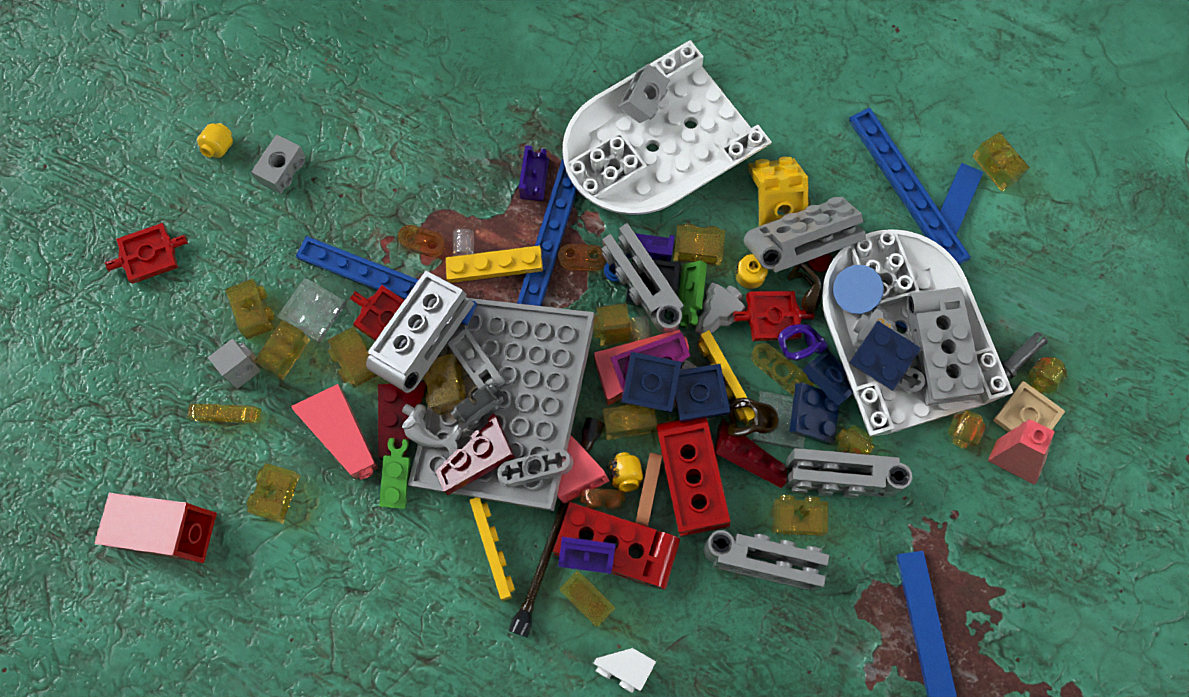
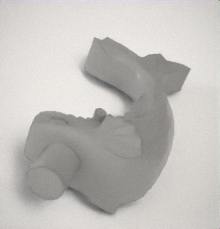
M409 404L404 406L402 413L409 417L403 423L402 428L410 440L426 447L447 448L450 455L457 449H460L457 441L462 437L464 431L460 428L459 424L452 429L445 439H439L436 435L430 433L425 426L426 423L423 418H425L426 407L424 405L417 404L415 408Z

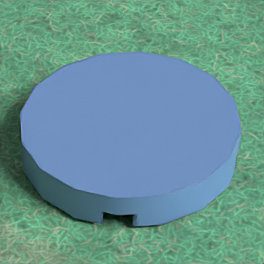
M852 265L838 274L834 282L833 294L836 302L843 310L853 314H863L872 311L880 304L884 296V285L881 276L874 269L865 265Z

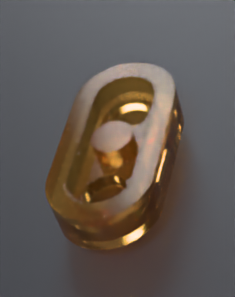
M405 225L398 232L399 243L406 250L428 257H437L445 249L444 239L437 232L415 225ZM409 237H415L414 241L408 242L407 239ZM431 244H437L436 248H429Z
M566 244L560 248L558 253L561 266L572 270H600L605 265L606 260L602 255V247L598 245ZM568 252L575 254L571 258L566 256ZM595 253L598 255V258L592 259L590 255Z
M589 489L580 491V503L586 504L587 508H597L605 505L606 509L621 508V503L626 502L625 491Z

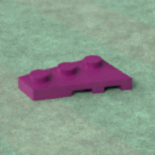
M680 332L612 356L610 359L623 393L631 352L680 362L687 359L690 353L683 334Z

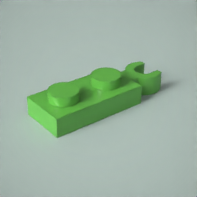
M701 260L682 264L679 299L684 307L679 325L684 328L687 327L688 323L697 326L699 319L696 310L702 309L707 263Z
M390 438L388 448L391 451V455H384L379 507L405 509L407 505L411 457H404V452L408 449L409 441L408 439H403L402 447L396 448L394 445L395 438Z

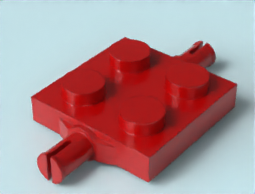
M160 223L117 238L119 258L106 261L105 265L109 272L123 267L128 281L134 284L179 268L175 257V248L189 244L185 234L171 239L166 226Z
M383 285L368 299L355 291L350 300L362 308L360 315L353 323V327L376 341L404 302V299Z
M795 291L748 292L746 294L747 311H734L733 317H735L733 320L735 322L748 321L751 328L752 341H778L780 332L785 328L799 325L801 320H813L815 317L814 312L808 313L800 310L796 302ZM797 333L787 340H799L802 335Z

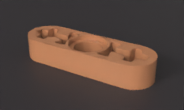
M650 453L635 522L648 527L662 460V455Z

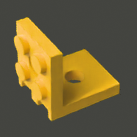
M786 156L774 161L759 159L755 163H748L749 174L758 187L759 226L781 219L786 214L801 212L808 207V176L795 158ZM788 205L789 210L786 214L780 215L777 213L780 206Z

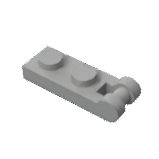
M467 328L447 342L478 389L485 384L490 385L492 382L495 386H502L506 383L503 376ZM490 373L492 377L484 382L482 378Z

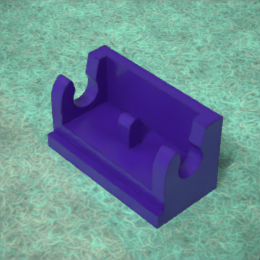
M525 145L519 182L520 199L544 201L550 160L544 148L541 149V153H536L533 151L532 146Z
M635 233L652 259L671 261L675 235H670V238ZM629 253L625 255L627 258H632Z
M562 537L558 567L611 574L616 544Z

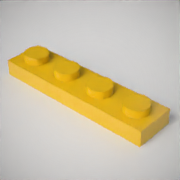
M540 246L446 257V276L449 283L543 271L542 249Z
M710 330L700 334L699 344L697 345L702 356H707L711 363L710 365L721 364L727 398L731 399V401L737 398H747ZM743 407L734 410L739 421L743 420L745 426L754 422L755 413L751 408Z
M480 498L470 499L500 599L502 601L512 598L511 592L515 590L511 576H505L503 567L507 566L503 551L498 552L495 542L499 541L495 526L490 527L487 519L491 517L488 503H482Z

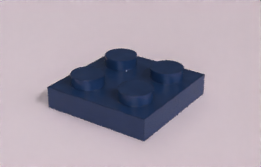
M876 321L849 361V364L893 391L921 348L880 321Z
M828 349L808 363L803 369L808 379L812 383L817 384L825 392L826 397L838 406L853 394L843 364Z
M631 352L621 402L672 412L682 362Z
M721 364L680 370L675 394L679 423L730 414Z
M805 383L795 384L789 432L827 445L835 444L839 406L835 402L830 401L822 389Z

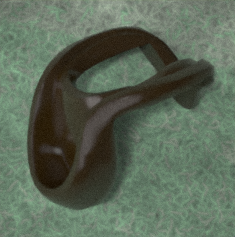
M797 264L791 270L787 279L791 281L803 277L812 286L802 298L801 306L808 313L815 312L822 298L820 279L805 264ZM802 268L813 279V281L806 274L798 272L799 269Z
M737 398L729 403V419L731 424L728 426V434L730 436L741 437L753 432L769 434L779 424L778 414L769 404L749 398ZM743 407L751 408L755 413L753 424L748 427L737 428L734 410Z

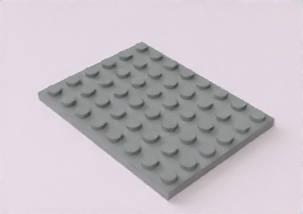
M469 298L478 305L468 326L460 324L449 341L467 328L503 376L506 383L502 386H496L504 398L501 406L494 412H488L483 415L474 426H467L463 429L462 437L457 441L460 449L472 439L470 436L476 430L480 431L489 422L487 419L494 413L498 417L515 456L514 459L559 448L567 451L596 314L588 311ZM448 344L442 349L424 419L427 430L439 439H445L452 429L459 424V420H455L451 414L455 405L467 397L470 398L473 404L477 402L473 393L478 390V387ZM488 373L482 379L486 382L492 376ZM418 444L408 486L444 493L436 470L451 456L448 449L432 448ZM559 456L557 462L550 463L547 459L546 462L548 465L557 464L559 467H562V462L565 459ZM535 461L529 466L530 474L535 475L541 471V462ZM498 468L451 493L554 511L562 475L509 487L499 480L497 475ZM510 468L509 473L505 476L511 480L512 475L515 473L520 472L524 475V477L525 474L523 473V470L515 472L513 469Z

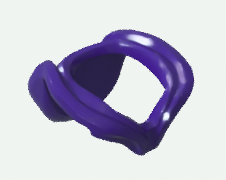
M809 325L789 326L781 331L778 337L780 347L787 360L798 361L809 357L814 352L822 354L828 348L826 341ZM804 333L809 347L798 352H789L785 341L794 334Z

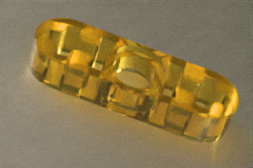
M759 343L754 347L751 353L752 362L791 395L794 396L795 384L802 383V381L814 386L808 379L807 374L787 360L786 357L771 345ZM765 350L768 353L766 357L769 360L766 358L759 359V352L762 353ZM773 358H776L777 360L773 363L772 367L769 368L768 365L770 364V361L772 362ZM785 365L789 370V374L781 377L776 374L775 367ZM794 373L796 375L794 378L795 381L792 380L789 384L787 381L792 377Z
M189 404L187 418L195 421L259 423L262 409L242 405Z

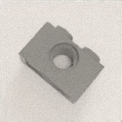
M648 63L637 70L618 108L638 123L648 119L651 120L658 111L657 105L668 92L666 87L670 79Z
M276 134L251 173L258 183L282 194L284 189L288 188L292 183L296 171L304 165L306 156L301 146ZM285 163L282 167L277 168L279 164Z
M233 338L208 357L219 373L237 389L261 371L256 364L259 362V359L243 342L239 345Z

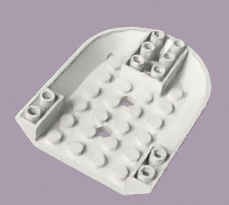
M689 40L650 63L652 67L670 79L666 87L668 92L657 105L658 111L651 120L648 119L638 123L618 108L636 74L635 72L587 101L574 114L564 135L563 160L571 182L590 202L611 212L640 215L656 212L676 203L767 147L772 141L759 125L753 128L748 125L702 67L704 56L692 41ZM688 121H693L697 126L690 129L684 124ZM650 144H655L659 149L655 152H650L646 147Z
M889 229L866 234V240L844 247L835 256L823 282V311L869 436L888 435L981 407L1013 393L968 281L957 261L943 247L920 234ZM852 265H865L874 269L888 283L887 285L883 282L884 296L878 306L888 312V318L892 321H901L906 324L907 329L903 335L912 343L913 339L907 315L908 294L960 287L964 295L985 393L978 395V398L975 400L926 406L923 389L917 392H908L896 386L891 391L849 364V361L857 351V348H854L853 345L858 333L854 332L853 329L862 314H853L843 310L836 302L833 287L838 274ZM873 310L864 314L870 316ZM942 348V350L948 354L947 350ZM916 357L910 365L912 368H918ZM946 371L947 375L953 378L952 374ZM903 375L902 377L909 382L908 386L910 388L913 385L919 384V381L913 376Z

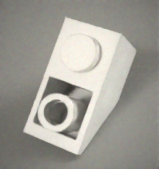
M631 648L596 658L593 664L598 666L596 672L610 679L611 675L621 680L619 683L621 687L633 693L635 689L641 691L656 661Z

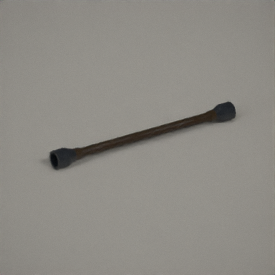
M587 417L584 422L580 444L588 454L592 450L594 443L600 438L605 426L603 422ZM561 501L562 504L559 505L558 513H556L557 516H555L551 532H549L550 535H548L549 538H547L548 541H546L547 544H545L541 554L542 557H540L541 560H539L540 563H538L539 566H537L534 573L535 576H533L534 579H532L533 582H531L532 585H530L529 592H527L526 601L522 603L520 610L512 618L508 631L526 638L529 636L532 627V613L535 608L533 603H535V597L539 593L541 581H543L545 571H547L546 568H548L547 565H549L548 562H550L569 502L563 504Z

